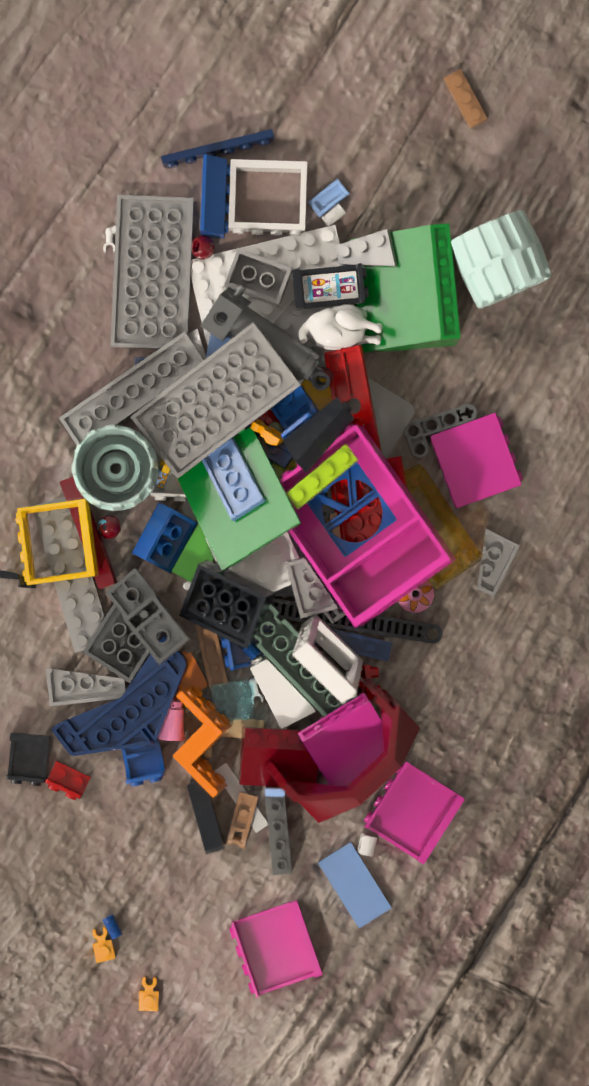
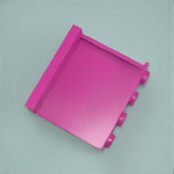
M496 413L429 437L455 509L522 485V474L520 470L516 471L514 463H517L513 452H509L508 445H510L507 434L503 435L501 427H503L500 416H496Z
M362 693L298 733L329 785H348L384 752L382 721L365 693Z
M405 761L396 772L395 778L393 780L389 779L384 789L387 791L383 797L379 795L374 805L376 808L373 813L369 811L364 819L366 824L364 826L424 865L465 799Z
M297 899L231 922L232 927L229 928L232 939L236 938L238 946H235L238 957L243 958L245 964H242V969L245 976L249 975L251 982L248 983L251 994L255 993L256 998L259 995L310 977L322 975V970Z

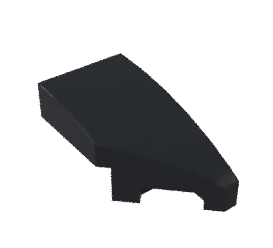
M0 570V578L19 580L18 587L36 589V584L27 585L23 575Z

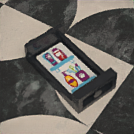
M362 263L307 270L292 269L296 310L365 303V298H369L368 287H364L363 279H367L366 267H362Z

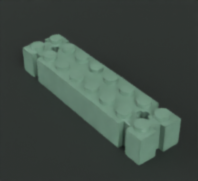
M270 604L254 636L258 640L255 645L323 717L353 700L354 698H350L341 703L293 656L299 633L284 618L279 620L276 617L279 612ZM264 625H271L272 628H269L271 629V632L263 633L262 630H264V628L262 627Z

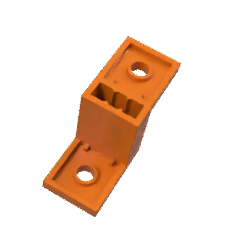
M191 685L183 689L177 695V698L203 725L182 745L173 757L214 798L228 785L225 778L221 774L216 773L212 769V765L201 757L232 725L224 714H220L216 710L214 703L210 700L207 701L202 696L203 693L199 688Z

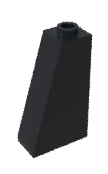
M336 397L283 440L294 461L305 473L312 468L354 419L350 413L352 408L346 401L342 403Z
M195 779L190 780L191 784L187 785L205 854L223 850L226 845L212 797Z

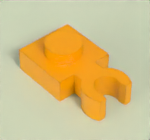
M259 419L256 422L253 421L250 427L255 432L260 433V436L265 438V442L270 445L277 446L284 440L281 437L282 433L272 426L265 425Z
M106 926L103 927V935H98L96 929L92 931L93 937L98 941L92 944L97 963L116 959L112 939L106 940L108 933Z
M143 977L142 985L145 990L139 991V1011H158L159 991L153 990L157 984L156 977H153L152 984H147L146 977Z

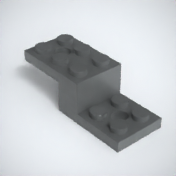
M136 568L106 592L125 617L123 620L159 665L163 664L190 641L189 637L170 615L172 612ZM132 590H135L138 595L134 601H130L128 598V594ZM161 632H166L168 635L167 640L163 643L159 642L158 635Z

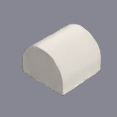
M362 833L357 848L358 853L373 857L377 837Z

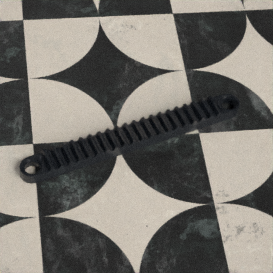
M272 598L270 604L279 612L276 616L278 619L284 618L285 620L304 623L311 617L300 618L297 604L294 601ZM337 609L339 613L343 612L342 609ZM333 610L328 611L332 618L336 617ZM323 612L316 614L329 627L425 643H437L443 636L442 629L435 624L378 615L364 626L354 627L346 614L333 624ZM431 628L438 631V637L434 640L430 639L427 635Z

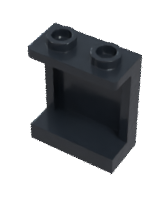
M10 733V756L8 775H6V779L11 780L10 783L22 784V781H29L30 785L41 786V783H45L51 736Z

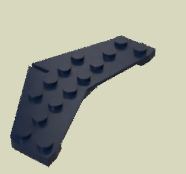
M168 635L164 636L159 642H165ZM178 650L163 664L159 665L153 656L150 655L120 698L60 722L51 731L72 756L155 744L144 728L154 741L157 742L187 669L188 661L186 657Z

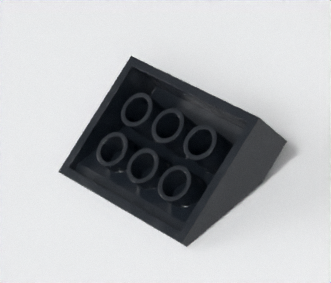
M205 560L199 563L179 616L247 649L269 609L275 592L229 570L222 571L219 565Z

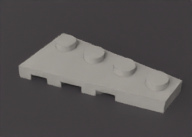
M46 668L50 706L118 699L126 691L125 679Z

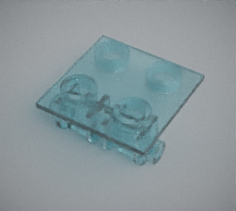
M249 679L210 685L216 710L220 714H224L229 721L248 720L254 717Z

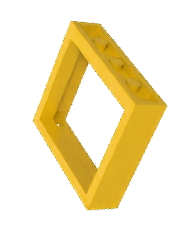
M87 499L17 508L16 523L19 524L20 528L18 541L22 543L20 558L21 562H24L25 570H23V576L27 585L99 576L90 506ZM78 507L87 571L36 578L28 514Z

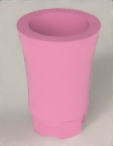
M180 700L173 701L159 739L167 741L185 740L184 708Z

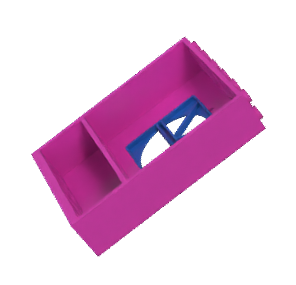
M351 424L343 431L344 434L332 443L307 473L296 464L297 468L292 472L288 470L281 475L282 479L280 482L287 493L345 444L349 446L359 459V461L300 509H297L290 500L301 524L289 530V532L354 627H361L451 564L456 558L364 426ZM347 479L350 507L325 496L328 489L340 480ZM356 480L368 484L373 489L359 501H357ZM379 497L383 512L382 522L373 536L362 542H348L331 532L335 527ZM322 505H328L342 513L326 524Z

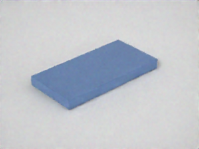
M234 437L202 460L232 521H236L266 502Z
M351 842L318 862L358 928H361L392 908Z

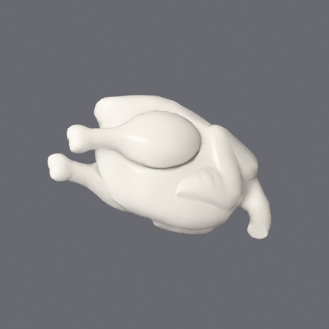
M342 305L324 309L310 316L300 328L298 338L301 343H306L308 340L306 335L308 334L318 348L328 350H340L341 348H349L365 343L379 345L382 340L380 335L366 336L364 334L366 328L376 333H381L383 325L366 320L367 312L353 305Z

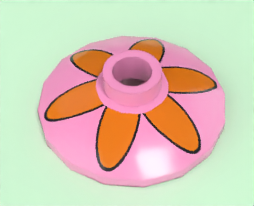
M428 580L414 589L419 592L418 597H413L411 591L398 601L404 610L411 613H419L426 610L432 604L434 589Z

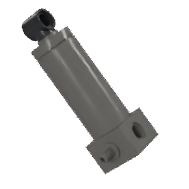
M240 284L236 291L228 287L218 296L202 322V328L224 341L227 337L229 339L234 338L254 322L300 384L306 379L311 381L315 389L324 390L332 383L334 379L333 372L329 368L320 367L317 364L321 355L249 308L251 301L242 296L246 290L244 284ZM318 375L325 376L327 382H321Z

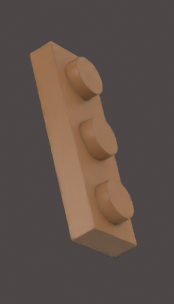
M460 69L444 77L443 80L469 128L472 129L487 121V117L462 70Z

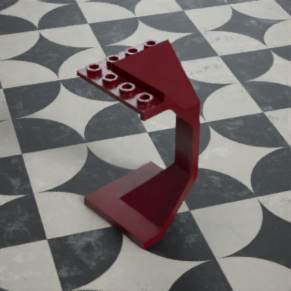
M361 676L359 680L376 697L374 701L381 707L384 752L348 786L290 781L271 760L264 765L281 789L294 802H299L318 823L364 803L402 767L420 730V727L402 709L400 704L385 689L380 690L369 678L365 680Z

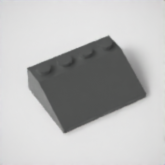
M130 591L128 598L130 601H134L137 595ZM113 604L83 653L131 683L151 654L123 620L125 618L123 614ZM161 632L158 635V640L160 641L167 633Z

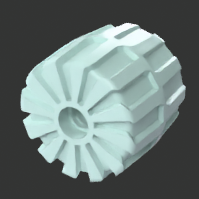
M518 210L496 218L451 241L452 251L463 281L478 308H484L507 299L516 293L523 292L550 279L552 276L543 247L524 210Z
M106 425V427L92 430L80 445H77L72 465V474L77 489L91 504L108 511L131 509L149 496L157 481L158 460L152 445L141 433L129 427ZM113 464L121 465V471L118 474L111 472Z

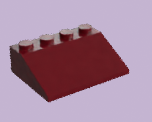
M242 727L239 785L280 787L264 766L270 760L290 781L316 783L318 766L298 735L302 730Z

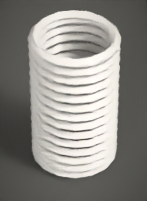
M337 204L322 216V220L327 226H331L346 213Z

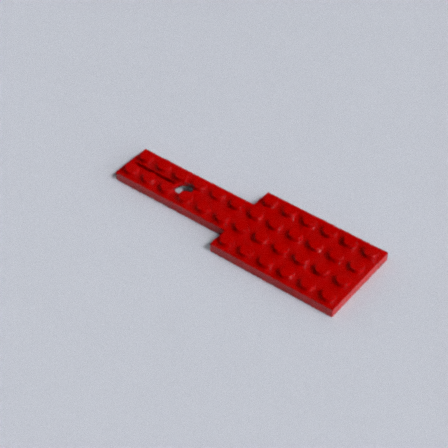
M362 345L325 352L326 367L334 375V379L330 384L332 400L336 397L342 403L344 401L349 403L352 398L359 400L361 408L355 414L350 412L354 419L349 425L364 426L382 452ZM402 457L387 458V461L407 488ZM347 479L340 480L330 487L332 499L350 507ZM360 480L355 481L357 501H359L373 489ZM379 497L339 525L342 540L362 542L377 532L383 515ZM334 509V510H335V513H337V515H339V514L342 513V512H340V511Z

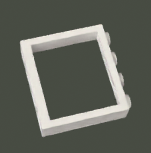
M231 159L229 231L238 234H244V231L252 232L253 235H263V232H271V235L276 236L282 235V233L301 235V233L305 232L307 162ZM236 171L301 173L300 224L235 222Z
M316 614L312 615L300 627L293 656L341 703H344L347 699L354 698L357 694L363 660ZM314 640L346 670L345 677L313 646Z

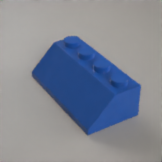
M203 154L200 233L201 236H208L209 238H225V233H228L229 222H225V214H229V203H226V195H230V184H227V176H230L231 165H227V159Z

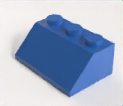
M158 503L132 553L171 574L197 522L166 505Z

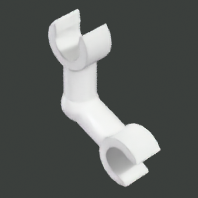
M116 225L105 230L106 243L103 247L105 253L108 245L113 247V253H115L113 237L116 233Z
M255 677L249 680L252 693L251 702L253 705L255 696H259L263 703V697L259 693Z

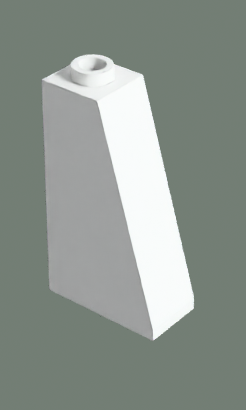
M259 656L251 661L252 663L249 664V667L281 729L316 712L313 705L266 656L263 658Z

